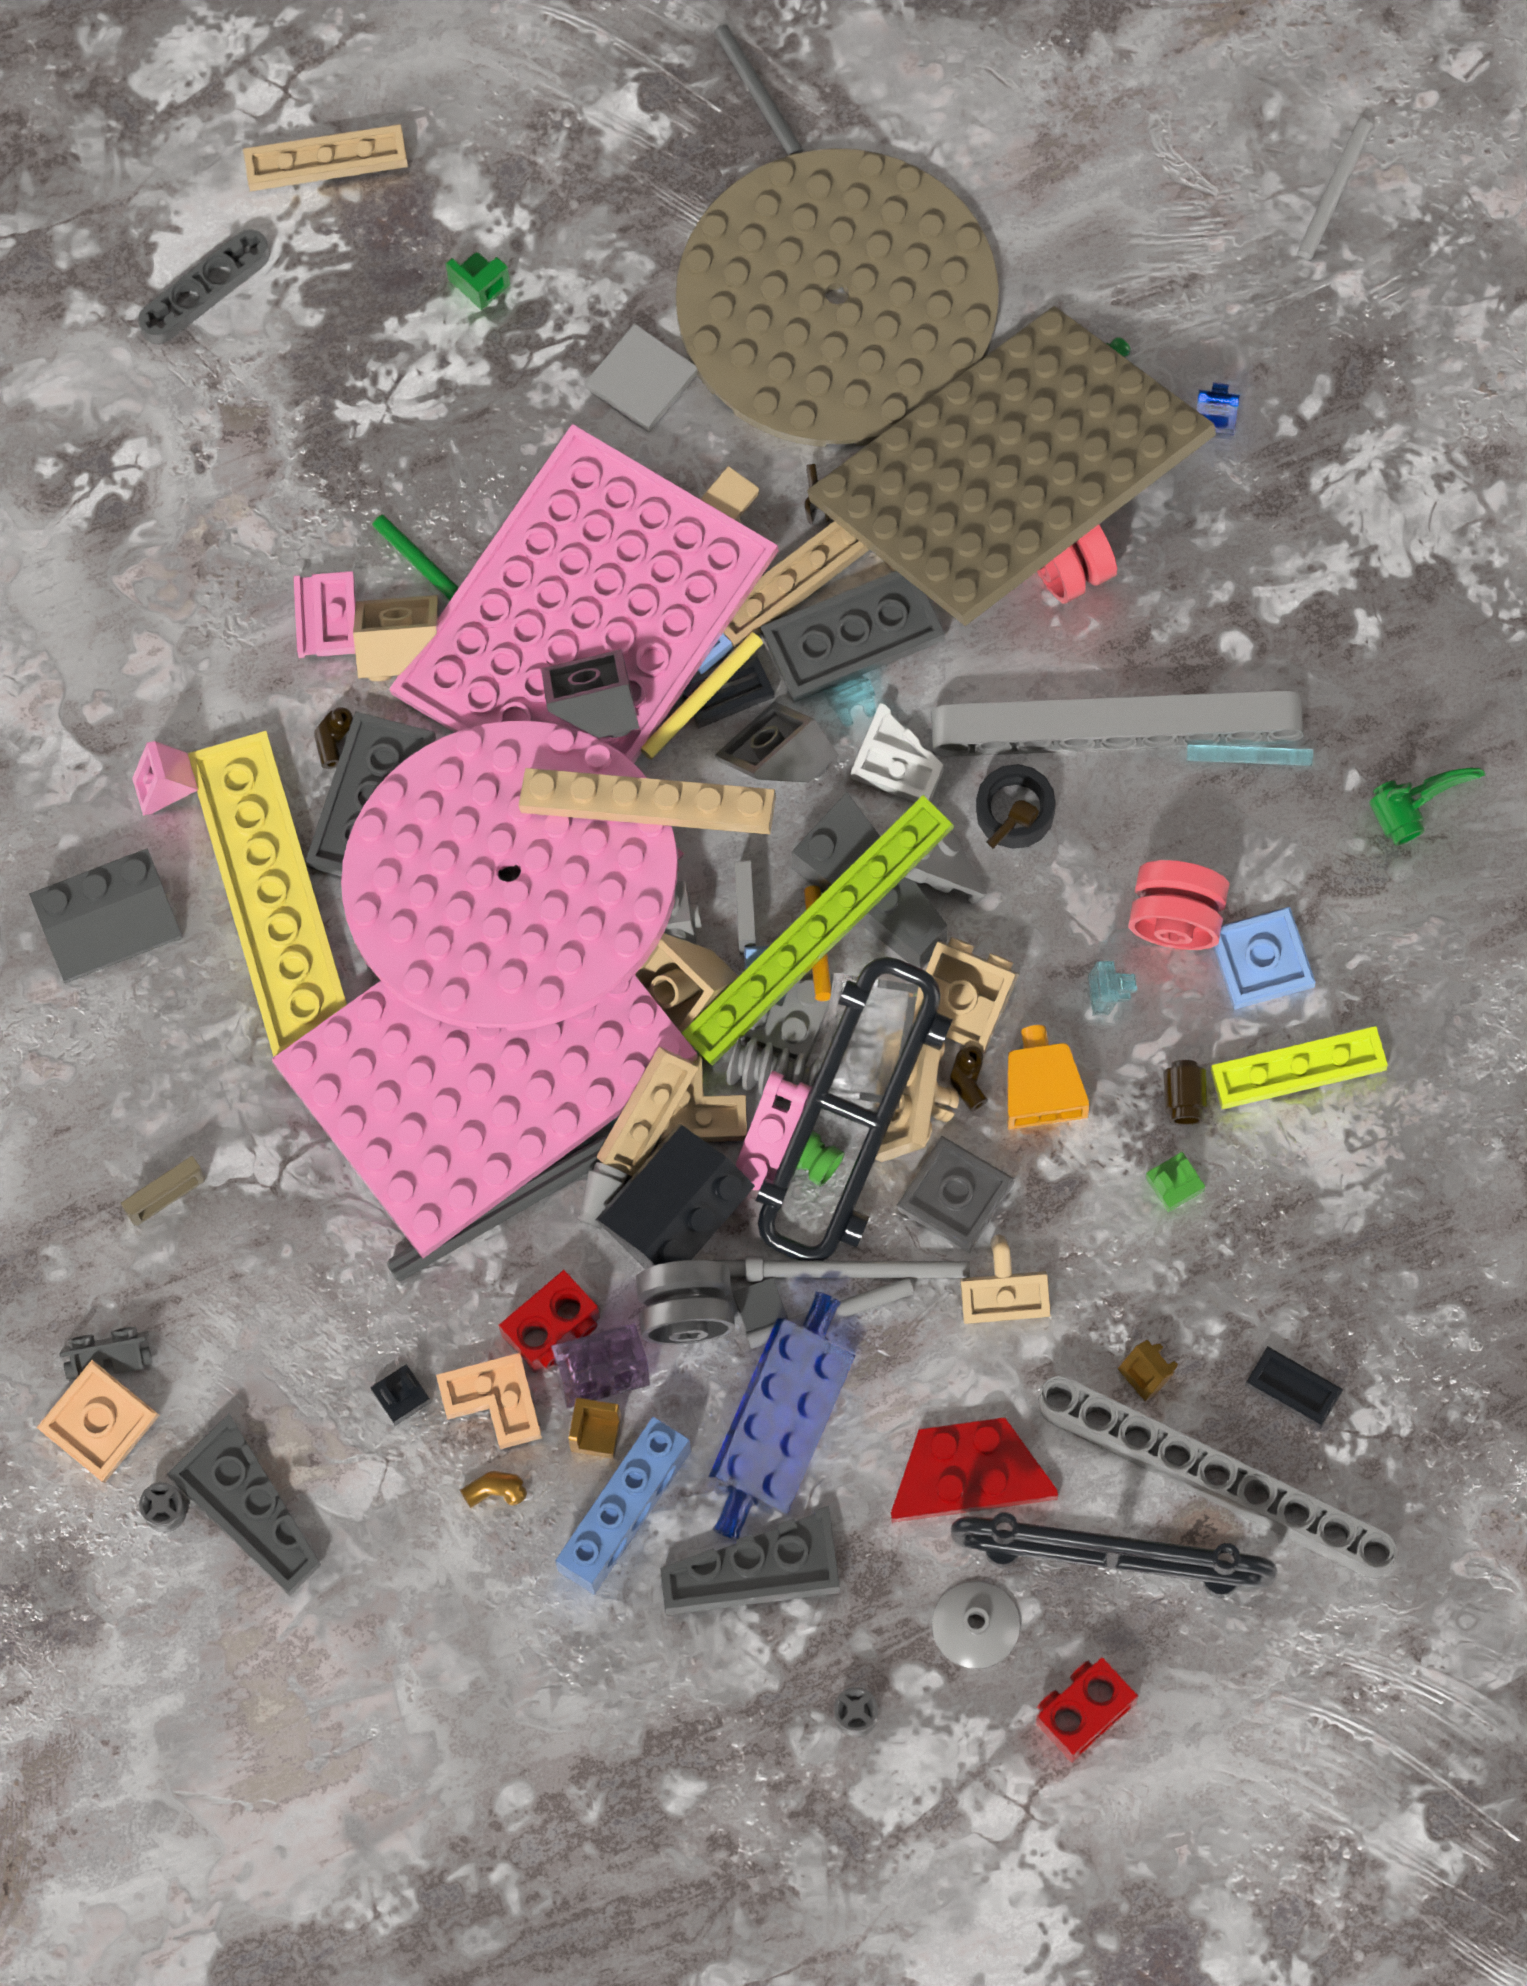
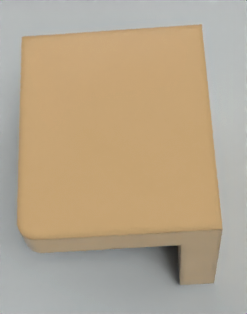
M728 466L700 500L741 523L740 516L759 495V488Z

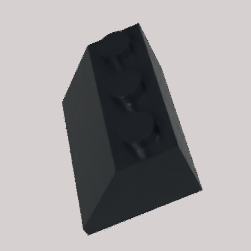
M678 1124L595 1220L644 1269L669 1262L692 1260L755 1185L725 1155L683 1125Z

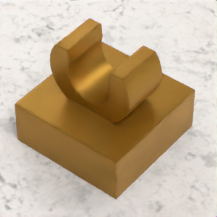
M1148 1339L1138 1344L1118 1367L1120 1373L1144 1401L1149 1400L1161 1390L1175 1373L1174 1370L1178 1366L1176 1361L1168 1364L1159 1354L1164 1347L1159 1343L1152 1345Z

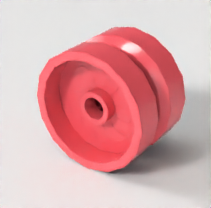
M1097 525L1038 570L1037 573L1053 596L1064 604L1085 593L1086 581L1096 586L1116 576L1117 565L1111 546L1100 525Z
M1172 860L1147 862L1139 867L1135 893L1139 896V899L1132 903L1128 928L1134 935L1160 946L1180 950L1210 949L1219 944L1223 918L1218 912L1225 909L1230 883L1223 875L1197 864Z

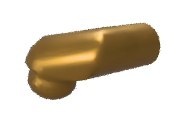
M499 1471L487 1472L460 1489L463 1498L470 1508L492 1495L503 1496L505 1501L512 1506L521 1503L527 1496V1490L522 1486L524 1482L517 1474Z

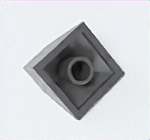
M775 701L715 754L719 762L757 780L809 783L813 779L822 776L828 770L829 764L839 756L815 719Z

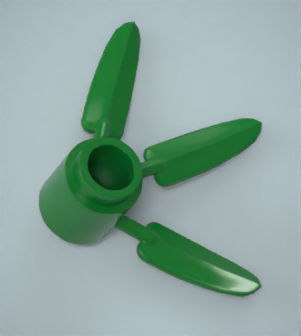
M1461 768L1429 777L1424 780L1423 784L1412 788L1411 782L1397 785L1396 781L1392 780L1373 790L1375 797L1369 801V804L1386 838H1391L1394 845L1399 846L1416 839L1425 832L1422 825L1424 818L1419 810L1420 806L1453 786L1479 779L1486 774L1480 768ZM1421 793V797L1417 800H1414L1413 796H1416Z

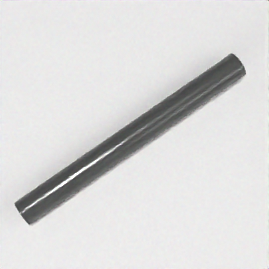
M723 24L717 27L714 31L716 38L788 156L802 153L803 148L728 25Z

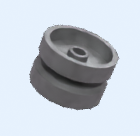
M685 1260L655 1265L642 1270L636 1275L638 1302L648 1306L639 1313L643 1340L661 1345H685L716 1340L729 1335L735 1330L733 1304L723 1299L731 1293L729 1266L710 1260Z

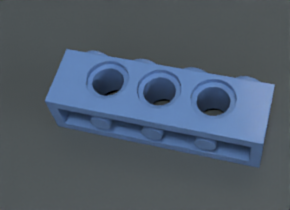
M655 1417L651 1418L556 1558L555 1562L559 1573L593 1595L596 1594L690 1455L691 1447L688 1438Z

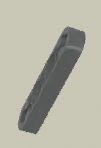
M244 230L238 233L146 305L138 317L139 326L144 338L155 344H162L171 340L263 268L270 257L265 236L256 230ZM247 245L251 248L257 247L258 254L254 256L250 252L245 254L243 248ZM231 256L234 257L236 262L240 261L241 268L237 269L235 262L230 258ZM216 267H226L231 271L230 277L224 282L217 283L209 279L210 272ZM186 291H194L200 295L199 301L191 307H184L178 303L179 296ZM168 305H172L174 312L178 315L177 318L174 316L173 311L169 313ZM153 318H156L158 321L164 319L165 326L160 329L156 325L151 326L150 321Z

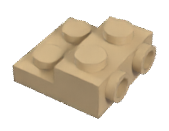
M951 937L949 943L939 941L934 948L926 972L931 974L939 985L941 999L937 1013L953 1019L946 1037L966 1046H976L984 1053L987 1050L1000 1015L1005 1011L1020 973L1012 971L1013 962L1001 956L990 953L986 960L972 954L975 946L960 939ZM920 987L906 1017V1021L913 1024L924 998Z

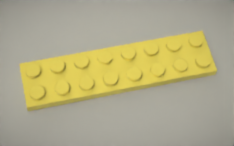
M267 731L190 752L188 757L273 1057H275L338 1012L347 1003Z

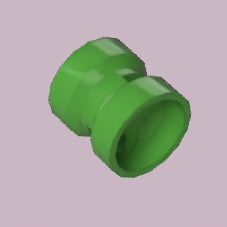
M813 1130L796 1170H809V1180L822 1187L835 1173L845 1153L835 1145L825 1147L821 1136Z

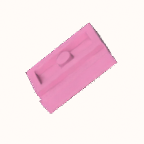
M353 571L312 574V577L300 578V575L293 576L298 657L305 658V655L317 654V657L355 654L353 627L356 595Z

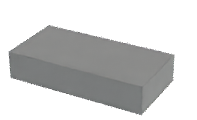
M736 861L734 865L740 955H744V947L756 946L751 861Z

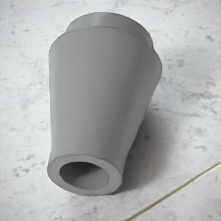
M596 1162L593 1171L588 1170L578 1220L601 1229L602 1226L595 1219L625 1186L624 1183L628 1175L618 1169Z

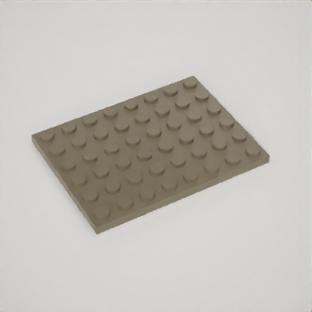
M1053 306L809 488L807 493L810 502L966 626L1216 435L1214 423L1056 306Z

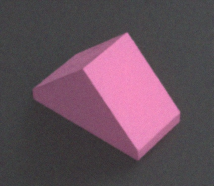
M156 741L147 742L132 778L143 816L153 814L198 790L188 753Z

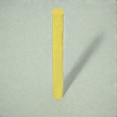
M751 632L641 747L642 754L652 760L763 644L761 638Z

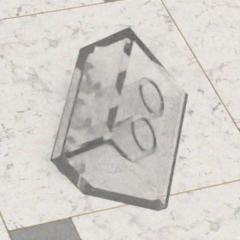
M834 973L818 1072L845 1010V1006L838 1004L847 980L856 983L858 976ZM876 979L828 1093L877 1112L913 1026L919 988L917 985Z

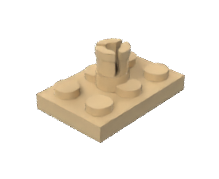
M911 1028L887 1037L875 1112H877ZM944 1042L940 1051L923 1044L875 1160L884 1162L925 1148L932 1133L930 1117H934L942 1122H948L955 1113L945 1108L946 1105L954 1108L958 1107V1092L950 1087L939 1086L936 1081L939 1061L945 1050Z

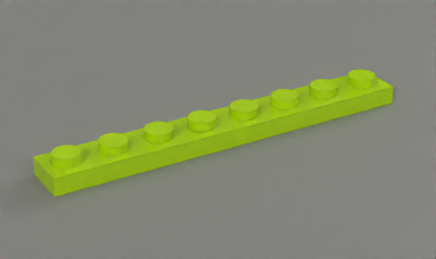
M922 795L681 1034L713 1066L737 1042L740 1036L742 1038L954 828L953 824Z

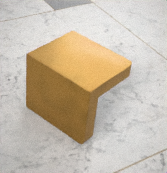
M576 1397L568 1439L571 1452L614 1459L622 1418L620 1406L614 1403Z

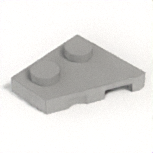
M952 830L905 876V878L918 883H927L934 889L944 893L950 892L953 888L966 892L967 901L973 904L978 903L987 895L984 886L962 849L959 838Z

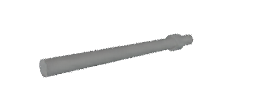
M746 1256V1260H711L729 1266L730 1277H746V1282H762L763 1278L970 1277V1261L763 1260V1256Z

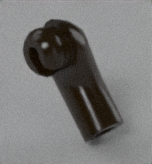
M338 707L330 711L315 729L316 746L321 767L324 769H332L338 765L340 759L338 744L349 731L353 720V715L347 708Z
M969 1045L957 1053L950 1074V1081L968 1109L973 1112L986 1104L988 1099L977 1084L982 1067L983 1054L978 1047Z

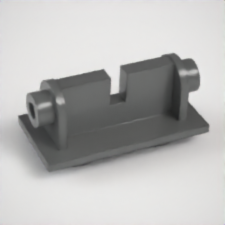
M136 1326L111 1331L112 1338L95 1341L94 1335H83L69 1339V1346L63 1347L59 1353L60 1357L70 1356L71 1359L69 1362H64L66 1379L75 1378L76 1380L91 1360L105 1369L104 1360L111 1359L114 1374L145 1369L146 1364L152 1363L150 1347L141 1348V1342L146 1341L149 1335L148 1331L137 1333Z

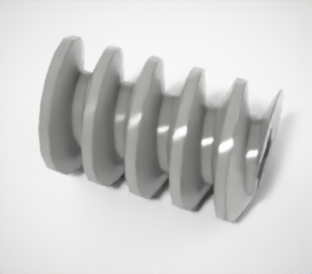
M740 1036L728 1065L726 1081L728 1085L733 1086L742 1077V1086L746 1091H750L758 1082L759 1094L763 1095L767 1080L771 1072L775 1071L785 1075L784 1080L799 1085L802 1082L813 1086L821 1067V1058L817 1057L812 1065L807 1067L805 1053L803 1052L792 1062L789 1061L788 1047H784L778 1056H774L773 1042L769 1041L763 1050L759 1051L757 1050V1037L753 1036L746 1046L741 1045ZM777 1096L776 1100L783 1101L785 1098Z

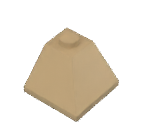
M438 595L356 601L353 637L358 678H368L371 681H385L392 678V676L400 675L437 634Z
M663 933L650 957L635 974L681 1033L739 977L712 950Z

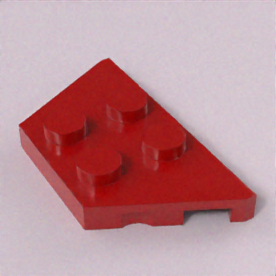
M1005 1417L924 1428L918 1430L891 1510V1523L1058 1500V1491Z

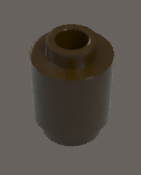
M1194 1060L1174 1061L1171 1063V1068L1163 1071L1165 1113L1169 1114L1170 1123L1175 1125L1199 1124L1204 1121V1113L1208 1110L1206 1069L1197 1066V1062Z

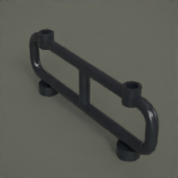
M882 957L874 959L865 965L856 983L847 980L838 1004L845 1006L843 1015L773 1180L764 1178L755 1200L763 1204L757 1223L759 1234L765 1244L776 1252L796 1260L824 1261L833 1255L840 1242L857 1248L870 1216L854 1210L875 1158L923 1044L940 1051L953 1020L937 1013L941 999L939 985L934 977L925 970L900 959ZM883 974H890L920 987L924 998L877 1112H874L828 1092L876 979ZM821 1109H824L869 1128V1131L823 1240L816 1246H807L778 1233L775 1228V1219Z
M1007 1512L999 1513L993 1519L961 1517L956 1519L951 1525V1537L955 1543L969 1549L985 1551L988 1561L999 1568L1013 1565L1019 1556L1202 1581L1206 1592L1216 1598L1230 1596L1237 1586L1248 1588L1268 1587L1274 1583L1278 1573L1275 1563L1271 1560L1240 1553L1238 1548L1230 1543L1220 1544L1214 1550L1017 1522V1519ZM1000 1523H1008L1013 1530L1011 1532L1008 1530H997L996 1527ZM1223 1553L1230 1554L1234 1562L1230 1563L1225 1560H1219L1218 1556Z

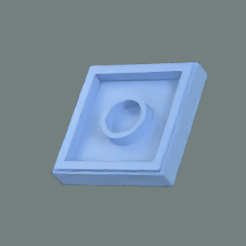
M1290 906L1222 925L1219 944L1214 946L1213 949L1234 1010L1315 988L1316 982Z

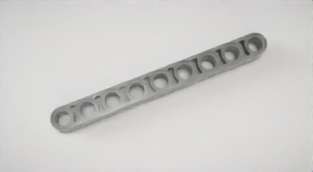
M1294 691L941 705L931 711L933 752L947 757L1278 744L1295 742L1304 736L1301 695Z
M1054 1376L1046 1380L1042 1385L1039 1397V1410L1043 1418L1050 1423L1365 1577L1372 1579L1380 1578L1386 1575L1392 1568L1397 1554V1546L1394 1539L1386 1532L1068 1377ZM1054 1392H1062L1070 1398L1071 1402L1064 1408H1055L1049 1404L1047 1398ZM1093 1411H1101L1109 1417L1110 1422L1104 1427L1097 1428L1090 1425L1086 1417ZM1132 1430H1140L1147 1434L1149 1442L1144 1446L1136 1447L1128 1443L1125 1436ZM1172 1449L1182 1450L1186 1453L1188 1462L1182 1466L1171 1465L1166 1460L1165 1454ZM1209 1469H1221L1226 1473L1228 1481L1223 1485H1212L1206 1480L1204 1474ZM1249 1488H1260L1265 1492L1268 1500L1261 1505H1254L1247 1501L1244 1492ZM1289 1507L1301 1508L1306 1513L1307 1520L1302 1524L1290 1523L1284 1516V1511ZM1330 1526L1340 1527L1346 1533L1347 1540L1341 1544L1331 1543L1326 1539L1324 1530ZM1368 1546H1379L1385 1551L1387 1560L1382 1563H1372L1364 1555V1549Z

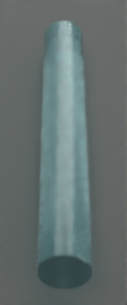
M1187 744L1186 761L1312 766L1313 749Z

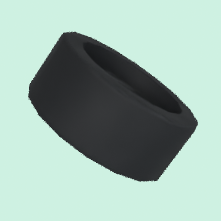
M1020 764L1002 766L989 773L980 784L976 797L978 825L985 836L990 838L1002 826L995 819L991 811L992 798L996 792L1006 786L1014 785L1027 787L1035 792L1040 801V812L1029 829L1026 827L1014 828L998 844L999 846L1011 849L1029 847L1042 840L1051 829L1056 807L1054 789L1046 776L1032 767Z

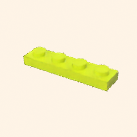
M1377 1026L1214 1064L1211 1065V1074L1221 1109H1227L1386 1071L1388 1064Z

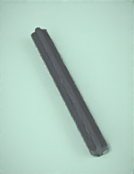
M601 1136L552 1164L424 1259L413 1245L393 1256L387 1261L388 1268L397 1281L408 1278L587 1174L588 1170L592 1171L596 1162L602 1163L596 1156L607 1137Z

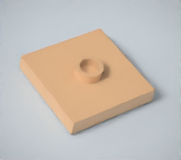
M91 1360L38 1425L37 1429L105 1483L160 1414L99 1364Z

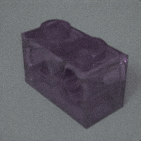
M635 1323L551 1346L555 1373L566 1408L575 1406L576 1397L599 1400L650 1385L647 1357Z

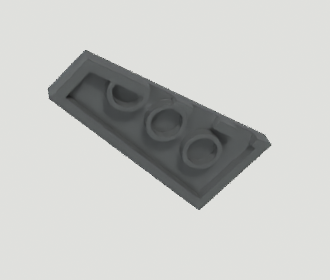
M829 1506L815 1510L814 1515L798 1521L791 1519L780 1523L776 1529L755 1537L751 1534L737 1539L736 1544L720 1550L710 1549L660 1568L666 1615L840 1593Z

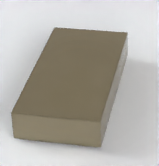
M190 1156L122 1201L121 1205L132 1224L138 1226L205 1182V1176L193 1156Z

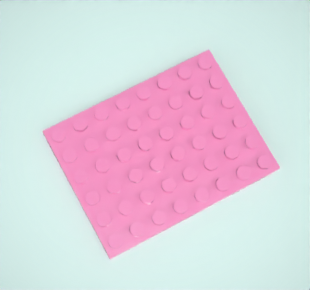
M572 424L438 617L437 634L407 668L398 675L389 690L393 696L454 733L487 723L537 721L566 726L590 734L548 712L541 669L622 649L639 728L631 730L630 733L622 737L612 738L606 736L598 739L609 744L625 755L632 763H635L642 753L641 747L660 727L778 553V545Z
M634 975L626 983L622 981L616 988L601 997L599 1004L576 1016L554 1024L517 1031H507V1028L478 1027L475 1030L447 1024L410 1007L387 989L386 984L379 981L273 1057L272 1062L424 1259L617 1118L624 1109L659 1046L692 1062L698 1059L697 1052Z

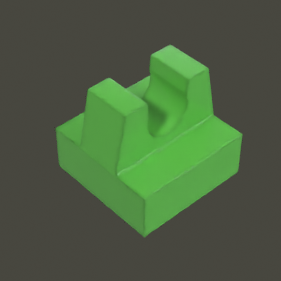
M1183 1152L1146 1173L1145 1178L1168 1213L1205 1191L1204 1183Z

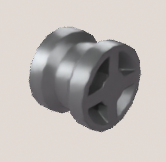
M155 1483L147 1487L140 1496V1513L150 1528L157 1532L167 1533L176 1530L182 1525L186 1518L187 1508L184 1499L174 1486L168 1483ZM158 1513H166L165 1515H159L158 1517H156Z
M857 1687L846 1689L839 1694L834 1705L836 1726L849 1737L858 1738L869 1734L876 1726L878 1720V1705L874 1696L869 1691Z

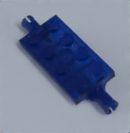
M815 1292L814 1299L802 1326L785 1318H777L709 1474L710 1478L720 1482L727 1488L725 1491L728 1494L727 1500L716 1525L713 1527V1531L719 1534L722 1532V1536L732 1540L739 1539L752 1506H757L758 1503L782 1514H788L856 1357V1355L829 1342V1339L826 1337L836 1311L841 1305V1302L836 1298H833L832 1301V1296Z

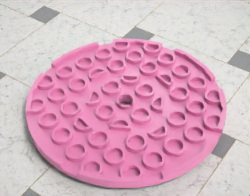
M537 721L487 723L444 736L423 747L404 760L379 784L364 804L349 836L343 859L341 886L346 920L356 947L367 966L386 984L387 989L392 994L419 1012L447 1024L475 1030L478 1027L507 1028V1031H517L554 1024L594 1007L601 1002V997L616 988L622 981L624 983L629 981L643 966L658 945L668 925L675 904L679 863L672 826L521 813L519 809L525 768L647 778L634 763L609 744L590 734L553 723ZM515 865L521 870L519 877L513 881L506 882L499 879V870L502 871L507 867H515Z

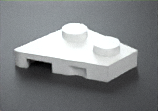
M880 703L850 772V779L916 802L922 795L931 801L943 773V764L931 751L925 750L920 745L919 739L908 728L905 729L891 715V710L886 705Z

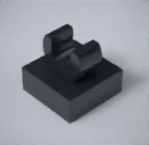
M407 1364L370 1387L394 1426L431 1403L430 1398Z

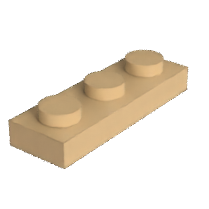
M659 1046L596 1157L603 1164L634 1176L646 1162L699 1067L692 1061Z

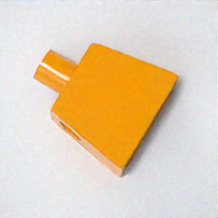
M1033 1025L1023 1028L1021 1036L1024 1049L1008 1052V1130L1088 1118L1089 1100L1069 1045L1066 1043L1049 1045L1047 1030L1044 1025Z

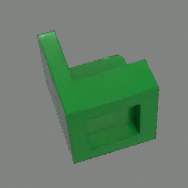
M475 252L461 265L453 258L445 263L448 280L481 311L511 285L508 266L498 257L489 262L479 252Z

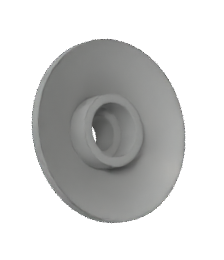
M966 1582L953 1587L939 1600L933 1613L932 1632L939 1650L951 1662L964 1668L983 1669L1000 1663L1012 1652L1019 1637L1020 1618L1014 1602L1003 1590L985 1582ZM972 1615H980L983 1617L985 1624L979 1629H974L969 1626L968 1619Z

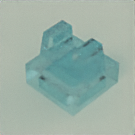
M862 675L824 691L829 706L832 707L845 727L854 724L850 713L851 709L856 705L862 706L863 712L867 717H872L876 713L874 689L870 680Z
M1098 961L1088 975L1092 1016L1109 1015L1118 1002L1129 1001L1131 999L1130 993L1137 991L1135 974L1115 973L1114 961Z

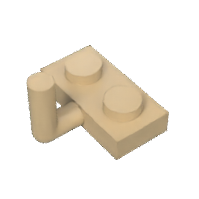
M1000 1234L993 1236L990 1245L993 1251L995 1275L960 1278L964 1324L1050 1317L1047 1272L1012 1274L1011 1254L1007 1239Z

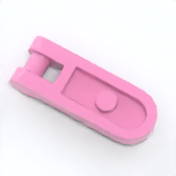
M775 1071L771 1072L767 1080L762 1098L736 1161V1167L755 1185L752 1190L756 1191L760 1190L765 1177L771 1180L774 1179L812 1086L802 1082L799 1085L784 1080L785 1075ZM777 1096L792 1101L789 1111L774 1105Z

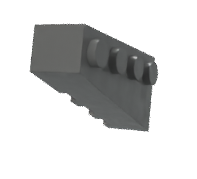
M846 792L792 850V868L813 886L820 887L821 892L824 893L881 836L848 792ZM905 877L859 921L862 926L905 961L921 969L930 961L937 942H947L946 922L915 881Z

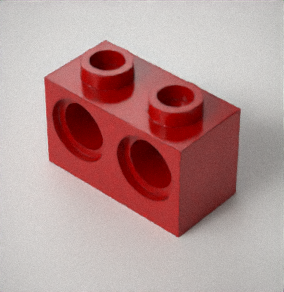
M562 1270L498 1326L501 1336L516 1353H520L522 1360L536 1373L543 1366L545 1369H549L557 1364L565 1355L563 1349L575 1339L582 1341L591 1335L598 1326L596 1321L600 1319L598 1306L565 1270ZM565 1303H575L580 1307L579 1313L569 1319L560 1317L557 1311ZM535 1330L543 1331L548 1335L546 1341L540 1346L533 1347L524 1342L525 1337Z
M1103 1657L1095 1664H1092L1089 1660L1084 1662L1069 1677L1073 1683L1060 1694L1057 1690L1052 1691L1037 1706L1040 1713L1036 1717V1725L1071 1763L1127 1714L1138 1701V1695ZM1097 1682L1105 1683L1111 1688L1113 1695L1107 1701L1098 1702L1090 1697L1088 1688ZM1062 1712H1072L1079 1718L1080 1725L1073 1731H1063L1056 1725L1055 1718Z

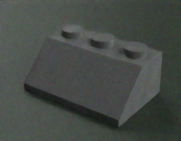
M148 848L29 893L64 983L183 938Z

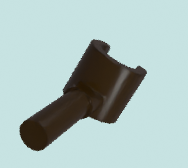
M816 464L806 465L809 488L818 482ZM807 497L804 502L807 521L812 524L811 513L819 508L810 502L809 497ZM825 514L826 521L828 522L830 520V517L827 514Z
M1025 800L1016 801L1010 809L1008 818L1004 821L1005 823L986 843L994 849L1014 829L1017 823L1029 829L1036 820L1039 810L1036 806Z

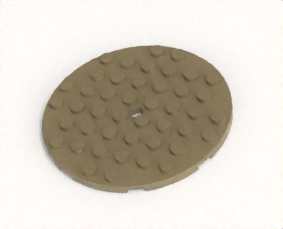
M822 149L793 154L763 165L737 180L708 207L697 222L685 246L677 275L676 307L682 343L690 362L697 367L698 377L712 395L716 394L723 403L733 410V414L753 427L777 438L816 447H826V444L855 443V446H863L871 443L986 357L994 337L998 317L999 287L993 253L982 228L967 206L947 186L918 167L894 157L857 149ZM840 287L849 296L841 304H833L826 298V294L832 290H839Z

